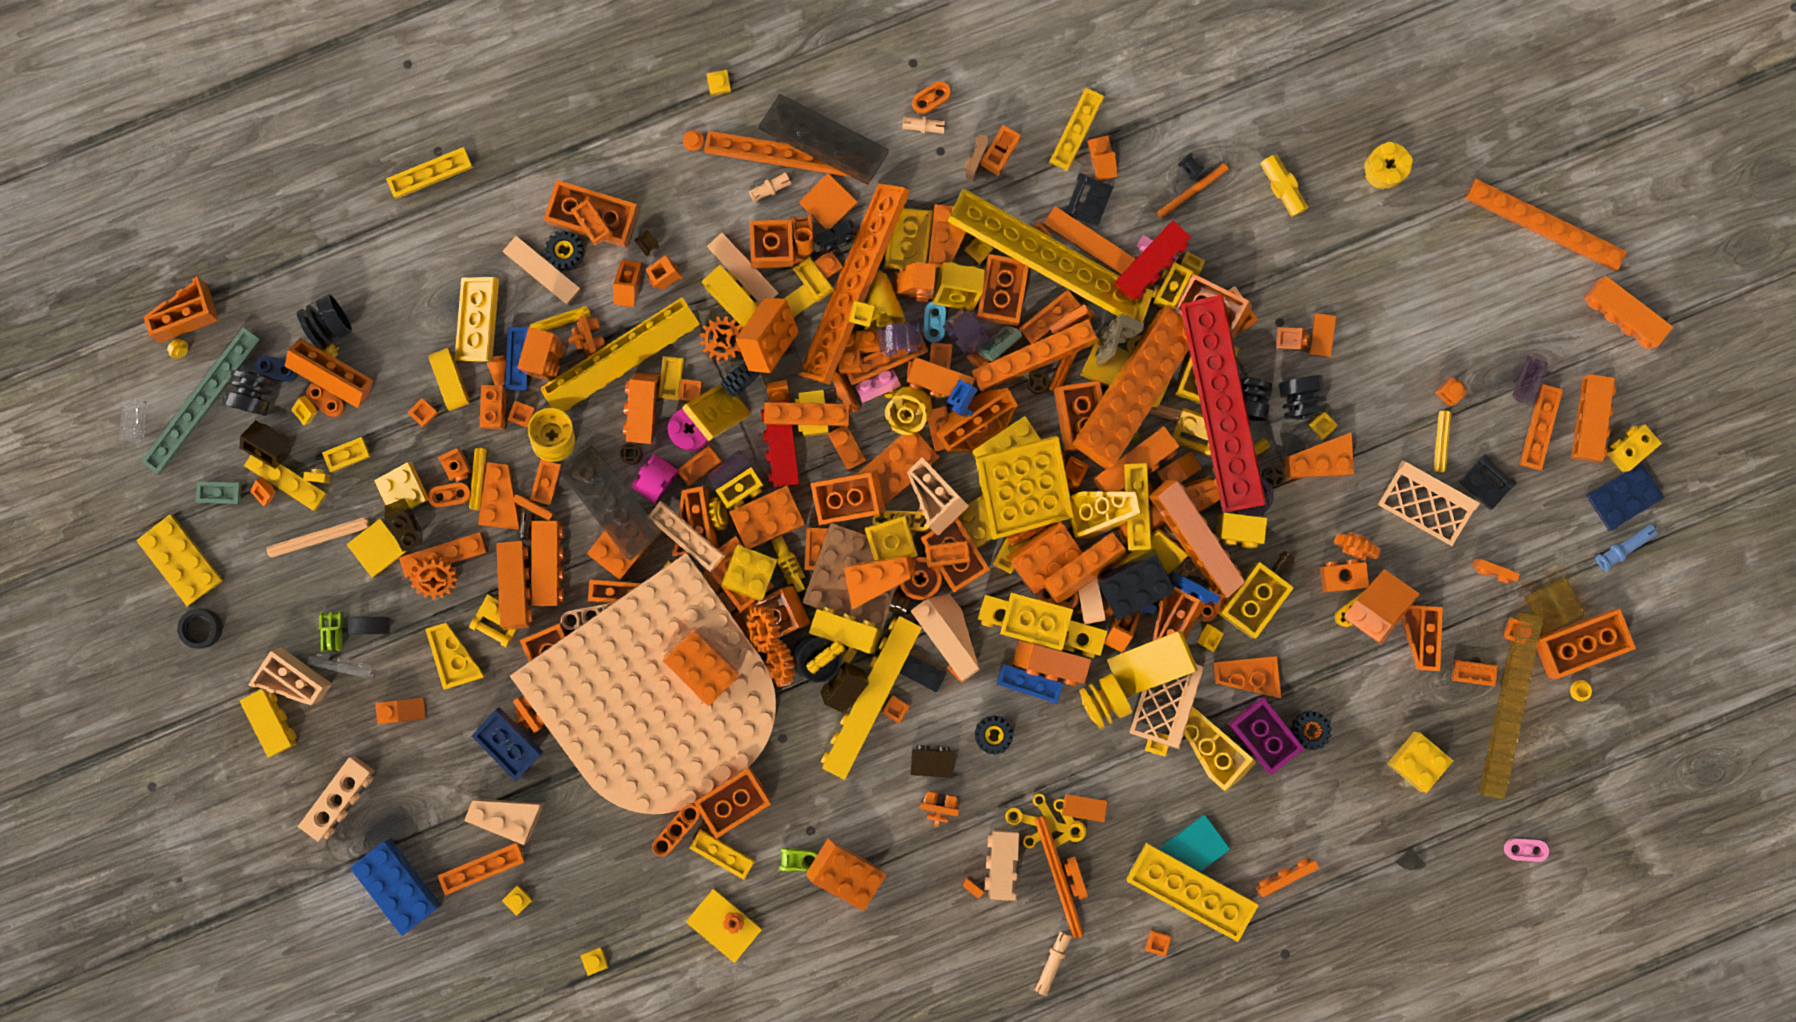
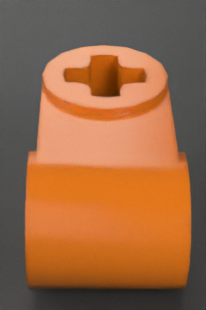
M809 214L808 217L800 218L791 216L796 252L800 255H808L814 250L812 214Z

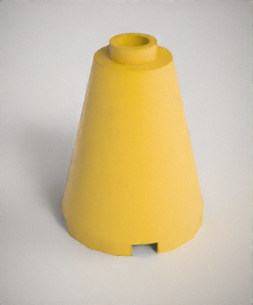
M877 271L865 303L875 305L870 327L865 326V329H880V332H882L884 327H889L890 330L902 326L905 323V315L887 274Z

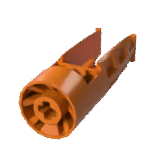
M1210 476L1183 484L1186 495L1194 501L1198 512L1220 500L1216 479L1212 480ZM1150 501V531L1165 524L1169 527L1153 502ZM1127 522L1116 527V530L1124 545L1128 547Z

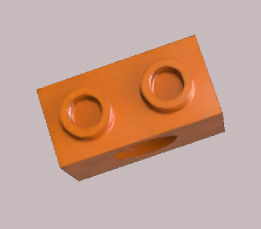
M481 385L480 428L485 430H506L507 390L502 385Z
M1359 559L1346 560L1347 564L1339 565L1338 561L1325 562L1326 567H1319L1322 592L1368 588L1369 581L1366 562L1360 563ZM1343 569L1348 572V579L1346 581L1340 578V572Z

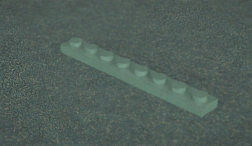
M242 327L141 460V463L156 474L161 475L229 385L228 380H233L234 376L230 375L231 370H240L262 342L260 338Z

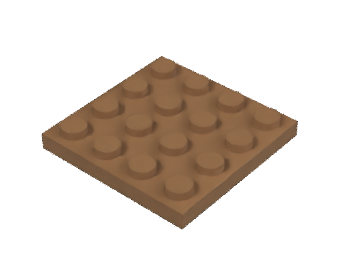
M830 523L802 603L822 610L824 607L836 610V615L843 617L845 613L856 617V622L863 624V621L866 620L875 623V628L883 630L889 613L888 610L898 585L852 610L844 568L849 564L874 560L867 535Z

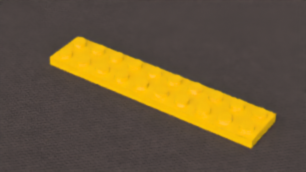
M963 188L947 220L948 222L1118 317L1122 314L1132 319L1136 318L1143 296L1139 300L1134 298L1132 302L1113 285L1120 277L1119 275Z

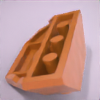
M1008 388L981 392L971 400L967 409L973 412V415L970 416L964 413L961 416L955 411L949 413L940 427L937 436L947 452L972 453L974 449L1008 427L1014 410H1016L1018 405Z

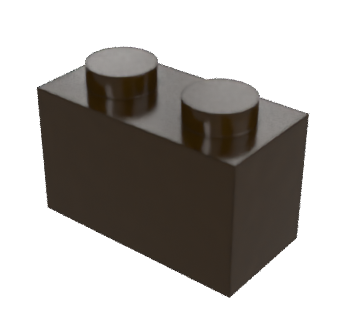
M255 420L241 434L239 448L276 469L291 453L292 441L287 436L272 430L267 424H262Z
M845 661L835 677L830 679L828 683H825L820 691L824 705L845 714L869 685V680L864 670Z
M916 745V748H912L910 775L953 778L955 752L950 751V747L938 746L937 750L929 749V745Z

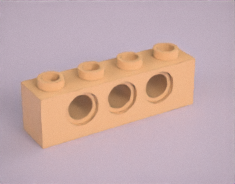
M349 757L298 827L317 842L324 839L328 840L335 831L333 828L335 824L341 822L347 816L348 812L346 810L350 804L354 805L360 798L359 792L362 788L368 787L374 779L372 775L375 770L358 757ZM349 777L355 780L354 788L349 787L347 784ZM336 794L342 797L341 805L335 803ZM323 812L329 814L328 823L322 819Z

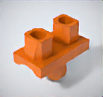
M580 316L579 320L576 321L577 328L571 329L573 336L568 338L569 344L575 343L577 350L584 347L586 356L589 357L605 347V342L602 336L592 338L591 332L599 329L597 318L586 319V316Z
M524 695L513 701L517 707V710L514 712L518 718L514 721L517 725L522 724L525 729L530 727L534 733L546 727Z
M927 790L924 801H921L920 809L936 812V814H927V819L934 820V827L938 828L939 822H948V817L941 816V813L958 817L957 796L946 794L945 804L940 805L936 804L938 793Z

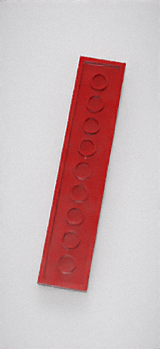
M1220 294L1180 304L1223 513L1266 505L1224 296Z

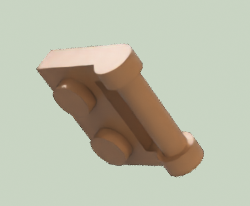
M983 134L977 136L974 154H969L965 163L964 171H966V178L974 181L981 161L987 151L988 138Z

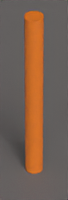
M1223 163L1157 211L1158 216L1162 219L1228 171L1227 165Z

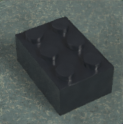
M1155 549L1097 577L1098 585L1117 620L1176 592Z

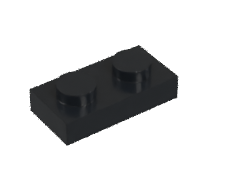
M910 654L899 672L936 693L946 676V673Z

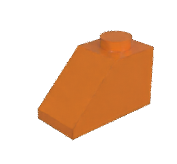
M621 260L613 283L614 305L635 307L639 293L642 262Z
M1190 451L1155 474L1161 484L1166 480L1182 482L1202 468Z
M1138 610L1120 620H1117L1115 617L1108 630L1104 644L1123 653L1134 635L1141 611Z
M424 697L375 703L377 724L426 718Z

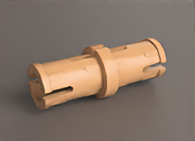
M904 116L902 130H916L924 134L925 132L944 134L945 121L930 120L927 117H922L921 119Z
M786 172L770 181L768 179L765 180L764 184L748 192L753 202L756 203V201L770 194L771 196L775 195L776 191L791 185V182Z

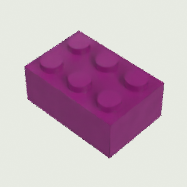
M1257 698L1226 723L1266 774H1274L1304 749L1264 698Z

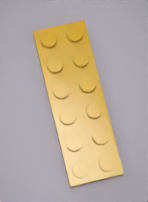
M1147 842L1126 877V881L1237 942L1259 906L1255 901Z

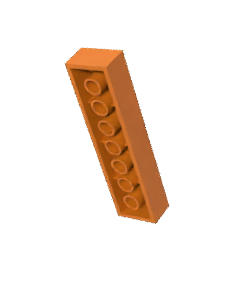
M1169 305L1157 312L1072 443L1073 446L1104 469L1115 466L1189 350L1183 316Z

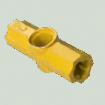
M1277 154L1268 157L1260 163L1270 180L1273 193L1278 199L1282 200L1291 217L1300 214L1308 208L1298 190V183L1292 173L1287 172Z

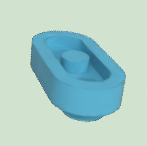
M933 301L928 303L925 308L924 338L929 343H939L944 338L946 309L945 306L933 304ZM937 309L939 315L933 316L931 311ZM932 330H936L938 332V335L936 337H932L930 335V332Z

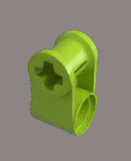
M782 847L780 848L782 861L779 870L808 871L810 865L806 864L805 856L812 855L816 858L818 852L812 849Z

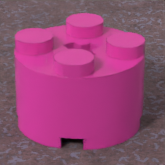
M683 409L673 414L668 424V433L675 445L685 451H699L709 444L710 441L707 440L696 425L693 428L695 431L693 434L689 432L686 434L688 431L687 427L689 425L693 427L695 424Z
M654 453L648 461L649 466L647 464L643 465L638 473L640 478H636L630 488L650 502L657 504L666 493V489L675 480L679 470Z

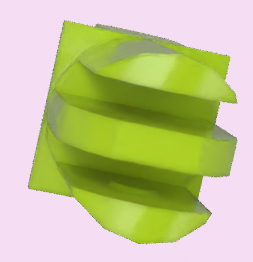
M320 612L318 629H320L321 652H326L327 649L343 651L342 628H345L343 627V612H338V614L333 612L324 614V612ZM325 620H328L329 627H325ZM334 620H338V627H334Z

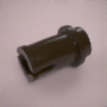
M521 513L520 529L517 531V534H519L518 538L531 540L532 521H534L535 514Z
M1286 551L1279 553V559L1270 569L1280 578H1282L1289 565L1294 563L1295 557Z

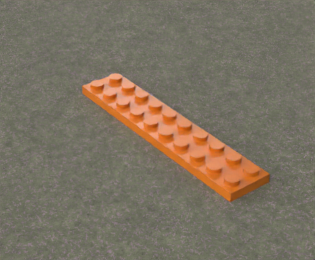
M878 183L798 375L824 384H830L855 323L849 322L854 300L864 303L867 298L870 286L874 281L875 274L899 221L904 205L907 202L910 190L907 188Z

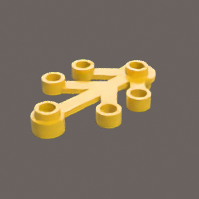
M1037 793L1033 796V803L1039 807L1042 814L1046 817L1050 832H1063L1062 835L1053 840L1056 848L1069 840L1079 842L1084 839L1086 835L1085 825L1078 820H1073L1072 817L1063 816V808H1056L1058 801L1064 804L1063 799H1056L1053 802V807L1061 813L1066 824L1057 822L1046 804L1044 795ZM1041 796L1043 802L1037 804L1035 802L1036 797ZM1016 807L1009 808L1005 813L1006 821L1011 825H1017L1022 822L1036 826L1035 818L1037 817L1022 814ZM1011 812L1017 813L1018 816L1016 819L1013 820L1010 818ZM1074 827L1079 828V833L1076 835L1071 832ZM1039 832L1033 835H1026L1023 838V844L1026 848H1033L1041 840ZM1027 838L1033 839L1031 845H1026L1025 841Z

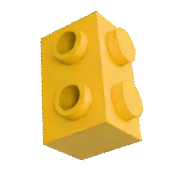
M1174 262L1172 267L1166 269L1162 276V279L1165 280L1162 287H1156L1152 296L1155 298L1153 304L1160 308L1169 305L1174 309L1193 271Z
M1646 424L1640 426L1633 425L1625 432L1627 435L1622 440L1619 438L1610 445L1611 449L1607 452V455L1622 472L1632 470L1662 444Z
M752 467L718 488L716 492L730 510L731 508L736 509L744 505L743 500L749 496L754 498L763 492L761 488L764 485Z

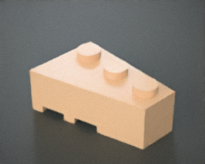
M923 458L907 471L915 494L918 496L920 507L927 519L928 527L937 535L945 530L969 507Z
M478 798L472 801L464 821L524 845L529 842L545 802Z
M992 829V834H988L987 847H991V856L986 857V869H990L989 877H985L984 890H988L990 899L1016 901L1018 831Z

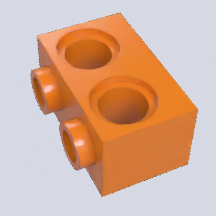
M1002 125L983 157L981 167L999 177L1018 145L1021 135Z

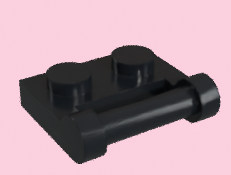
M1079 173L1076 179L1078 181L1064 212L1098 227L1113 186ZM1086 184L1091 186V189L1081 212L1076 207Z
M1484 454L1462 477L1459 483L1489 510H1493L1502 498L1516 485L1517 481L1509 478L1490 461L1489 456ZM1483 466L1504 484L1501 489L1480 471Z

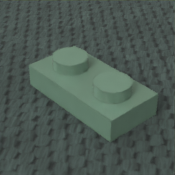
M1006 325L977 351L980 357L993 362L1009 347L1013 346L1022 337L1019 329Z
M197 481L196 503L241 504L242 483Z

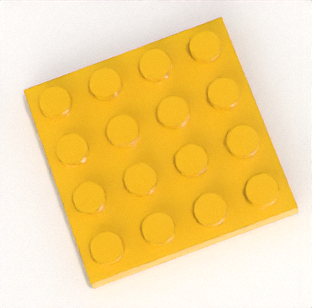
M1052 436L975 457L992 539L1074 518L1059 437Z

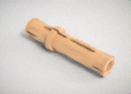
M1059 931L1054 947L1050 948L1049 953L1051 954L1035 988V991H1039L1042 995H1048L1060 963L1066 957L1065 952L1072 939V936L1068 935V933Z

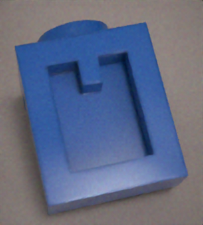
M959 380L947 402L953 405L952 410L961 416L964 413L972 416L973 412L967 409L976 394L977 389Z

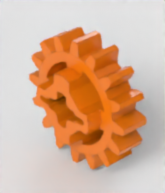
M718 316L716 318L717 322L714 323L710 319V326H703L706 332L700 333V337L704 338L700 345L706 346L703 352H710V359L717 356V362H720L722 358L729 362L730 356L736 359L735 353H741L737 341L734 347L731 344L732 339L735 336L737 337L742 327L741 325L735 327L736 320L734 319L729 322L728 317L725 316L724 321H721ZM719 326H727L730 328L727 330L720 329ZM713 331V332H714L713 340H711L710 343H709V336H710L711 332ZM718 332H719L723 337H726L725 339H726V341H727L726 343H727L728 347H726V345L723 344L722 342H719L720 339H719V335L717 334ZM717 349H725L726 352H725V353H719V352H716V351H714V350H717Z
M1349 532L1348 535L1338 533L1333 542L1338 547L1343 548L1341 552L1363 561L1367 557L1378 559L1381 551L1379 547L1372 544L1373 541L1368 537Z
M432 555L430 560L424 556L423 562L417 560L416 566H412L410 574L411 587L417 588V594L423 592L424 598H427L428 595H431L433 600H435L436 595L444 598V593L450 595L451 588L456 587V567H451L450 560L443 562V556L439 560L436 559L435 555Z
M758 606L750 609V614L747 615L749 622H746L749 630L746 632L750 634L749 641L753 642V647H757L758 652L763 651V653L777 649V644H780L778 637L781 636L778 629L781 626L776 623L778 617L773 616L774 611H769L768 606Z
M780 640V644H777V649L765 653L767 656L765 664L770 677L773 678V683L777 684V687L791 685V682L794 681L792 676H795L793 671L795 661L793 656L790 655V649H787L786 643Z

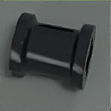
M1192 152L1178 163V166L1188 173L1191 181L1205 169L1204 166H1200L1193 158Z

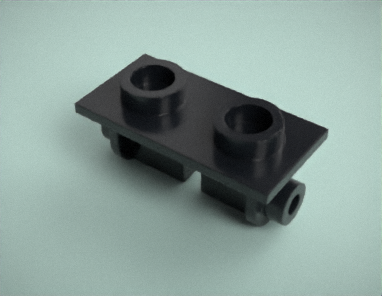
M845 219L834 225L835 234L828 228L816 235L817 237L814 238L817 246L820 245V254L833 252L839 245L844 242L850 243L856 238L857 226L854 227L851 219L848 221Z

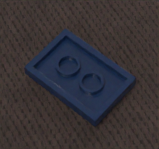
M1642 462L1637 464L1632 470L1622 472L1586 495L1608 531H1612L1664 498Z
M500 707L495 709L472 735L477 743L515 781L521 778L544 753Z

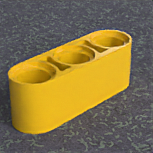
M448 347L429 354L433 372L448 410L452 411L470 404L451 349Z

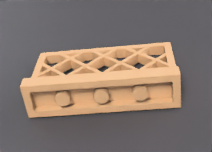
M1402 460L1398 466L1399 469L1377 505L1453 546L1472 512L1477 509L1480 503ZM1402 474L1409 479L1410 487L1399 490L1397 481ZM1412 480L1418 483V485L1414 486ZM1415 488H1427L1429 497L1417 500ZM1412 490L1414 501L1403 504L1400 492ZM1431 491L1438 495L1432 496ZM1397 494L1400 505L1390 507L1384 504L1389 495ZM1445 498L1447 507L1436 510L1433 499ZM1430 500L1433 511L1421 514L1418 503ZM1415 504L1418 515L1407 517L1404 507ZM1461 507L1466 510L1462 519L1454 521L1451 509ZM1401 508V512H1402V513H1400L1399 511H1397V510H1395V509ZM1448 510L1451 522L1439 524L1437 513ZM1434 514L1436 526L1425 527L1422 517ZM1452 525L1454 533L1450 540L1443 537L1441 527Z
M1196 664L1197 671L1188 674L1187 677L1181 680L1177 678V682L1167 687L1163 683L1164 689L1152 694L1150 689L1142 691L1129 733L1179 750L1204 666ZM1184 681H1186V682H1185V686H1184V688H1183V686H1182L1181 683L1184 682ZM1179 684L1183 691L1182 695L1173 700L1168 689ZM1147 691L1150 693L1148 697H1146ZM1166 691L1171 702L1159 707L1154 697ZM1152 698L1158 709L1146 714L1143 704ZM1178 701H1180V702H1179V705H1178V708H1177L1176 705H1175V703L1178 702ZM1173 704L1176 715L1166 720L1161 710ZM1141 710H1142L1144 716H1142V717L1139 718L1140 713H1141ZM1159 711L1165 722L1153 728L1148 717ZM1146 718L1151 729L1144 733L1136 731L1137 723ZM1173 721L1172 728H1170L1168 723ZM1167 725L1170 731L1168 740L1159 738L1155 730ZM1153 731V733H1154L1155 736L1148 735V734Z

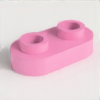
M1511 838L1505 843L1504 852L1513 860L1541 862L1548 857L1549 848L1541 840ZM1514 845L1517 846L1516 852H1512V847ZM1537 846L1539 850L1534 854L1533 848Z

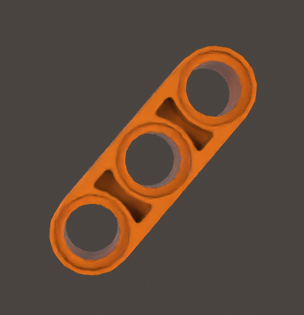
M690 803L684 806L653 842L652 849L657 856L663 857L668 855L698 821L701 814L695 804ZM687 808L695 809L696 817L694 819L686 816ZM674 824L680 825L682 827V834H674L672 826ZM663 840L668 843L667 851H661L658 848L659 841Z

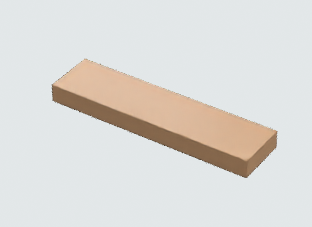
M723 233L707 246L760 304L764 298H776L779 295L756 268H751V263Z
M517 236L503 250L508 257L566 305H569L581 290Z
M660 501L647 517L710 572H713L726 556L663 501Z

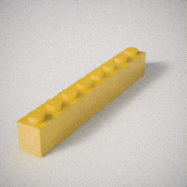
M681 297L542 386V393L552 408L566 412L578 402L587 399L595 391L604 388L609 382L623 376L631 368L640 365L648 357L657 354L662 348L676 342L684 334L693 331L700 323L683 297Z
M901 616L898 619L893 618L888 628L891 630L888 638H883L879 649L882 650L879 657L874 656L869 665L872 668L870 675L867 676L869 685L851 705L853 708L850 714H844L840 722L843 728L840 733L835 732L830 742L834 746L830 752L826 750L821 760L824 763L822 769L844 780L922 627Z

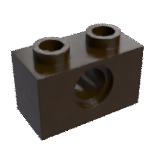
M404 498L385 505L384 518L402 552L422 545L423 532L406 499Z

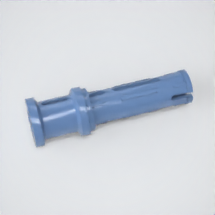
M1650 524L1647 525V527L1620 545H1612L1609 551L1603 555H1597L1595 557L1597 564L1602 570L1608 572L1611 570V566L1618 562H1623L1626 555L1653 537H1656L1658 535L1657 530L1652 532L1655 528Z

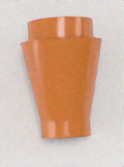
M505 355L493 356L492 362L487 363L494 385H505L507 360H505Z

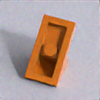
M1109 136L1088 140L1087 143L1096 180L1103 181L1116 178L1115 152H1112Z

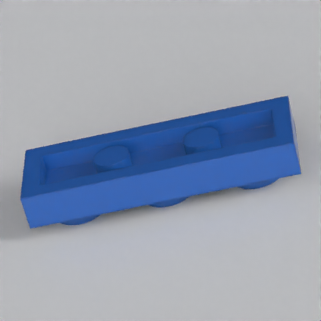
M508 327L506 390L528 391V375L517 367L529 327Z
M1002 664L996 682L997 685L1055 704L1058 702L1063 683L1027 674L1026 671Z

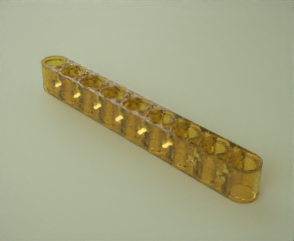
M1519 611L1516 616L1518 622H1515L1512 634L1514 641L1511 640L1480 783L1481 796L1503 800L1507 793L1543 624V617L1541 615Z

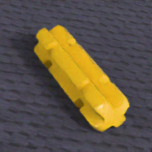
M840 641L834 642L831 648H826L816 656L815 660L812 659L807 663L808 670L812 674L817 672L820 666H825L835 658L836 654L839 655L844 651L843 644Z

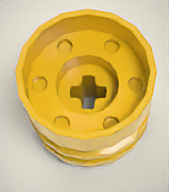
M544 408L531 417L528 424V435L532 449L539 458L549 462H557L567 458L573 452L576 444L572 421L565 412L556 408Z
M1111 673L1099 679L1100 690L1097 691L1092 684L1088 685L1092 693L1091 695L1087 693L1085 688L1079 690L1082 704L1087 714L1100 730L1105 727L1101 718L1105 717L1107 722L1112 724L1110 713L1114 712L1119 719L1132 713L1122 689Z

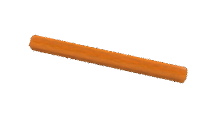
M1045 816L1035 818V823L1073 938L1082 937L1084 933Z

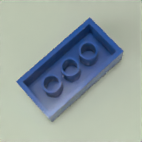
M391 839L382 842L350 867L351 871L401 936L442 906Z

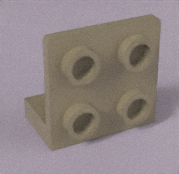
M1121 314L1115 320H1112L1109 325L1104 326L1100 334V338H1102L1101 345L1098 346L1095 357H1097L1096 365L1100 366L1114 356L1118 343L1130 341L1143 330L1144 323Z

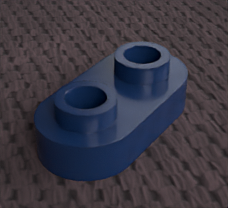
M264 355L259 357L255 363L257 373L275 380L292 382L299 375L290 369L284 375L283 369L286 368V360ZM267 362L268 368L263 369V364Z

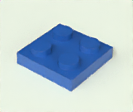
M1175 571L1168 574L1169 578L1173 580V585L1185 593L1196 597L1206 604L1209 601L1215 604L1218 603L1221 596Z

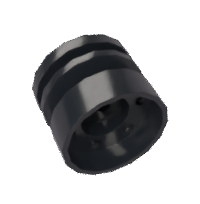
M331 294L316 300L318 311L312 305H307L306 311L304 309L296 311L303 332L318 349L326 347V343H333L331 333L338 339H341L352 332L351 324L345 312Z
M231 370L230 375L238 377L239 381L228 380V384L236 387V392L225 391L222 405L267 416L270 402L261 397L262 394L273 395V391L264 389V386L275 387L276 381L269 379L263 374L248 370Z
M1323 375L1307 376L1278 384L1280 397L1291 398V402L1282 406L1283 409L1293 408V411L1284 414L1285 419L1303 420L1317 417L1329 411L1328 405L1318 406V403L1327 401V397L1316 396L1317 392L1325 389Z
M1240 377L1249 421H1267L1269 419L1270 406L1262 403L1261 400L1271 398L1270 393L1263 391L1272 390V383L1258 378Z
M811 635L800 639L795 644L791 656H793L795 661L794 669L798 674L809 681L822 683L834 678L839 672L842 663L841 653L839 655L836 654L834 659L825 666H820L819 670L812 674L807 668V663L811 661L810 656H814V654L819 655L826 648H831L833 642L816 635Z

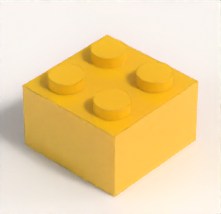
M943 262L934 285L933 304L974 311L983 293L985 270L975 266L967 267L954 262Z
M1222 513L1217 515L1215 535L1219 538L1220 545L1233 546L1241 543L1243 548H1258V545L1264 544L1267 518Z
M737 545L720 587L757 601H762L777 559Z
M1413 732L1387 764L1418 791L1427 793L1451 765L1453 760L1423 734Z

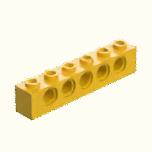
M984 595L977 618L982 620L981 625L993 628L994 624L1002 626L1003 621H998L995 618V612L998 609L1006 611L1008 601ZM1070 620L1063 649L1071 652L1079 649L1083 651L1082 655L1094 658L1095 655L1101 656L1108 631ZM1080 633H1084L1088 639L1087 643L1082 646L1076 640Z

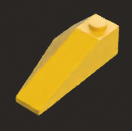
M1079 492L1070 496L1074 517L1070 520L1075 539H1091L1102 535L1143 513L1138 492Z
M1192 706L1184 735L1208 777L1226 792L1246 775L1256 761Z

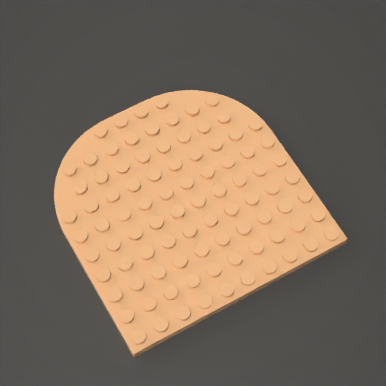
M687 552L510 675L511 679L591 787L611 803L638 813L665 814L679 811L687 804H694L695 800L748 768L763 751L772 732L775 720V690L765 662ZM694 627L740 672V677L709 707L663 662L664 656Z

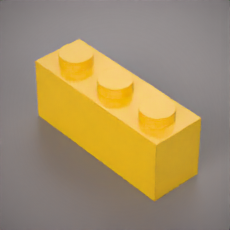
M261 689L240 700V703L269 758L297 745L295 741L297 737L293 729L288 727L286 723L287 716L282 709H279L275 693Z

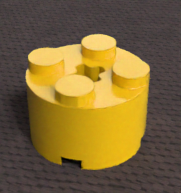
M1386 142L1378 146L1367 157L1364 164L1367 181L1378 189L1396 187L1409 175L1413 162L1412 156L1403 146L1397 143Z
M902 387L894 394L886 406V420L889 421L891 428L895 432L902 435L914 434L924 427L932 413L931 398L929 394L922 390Z

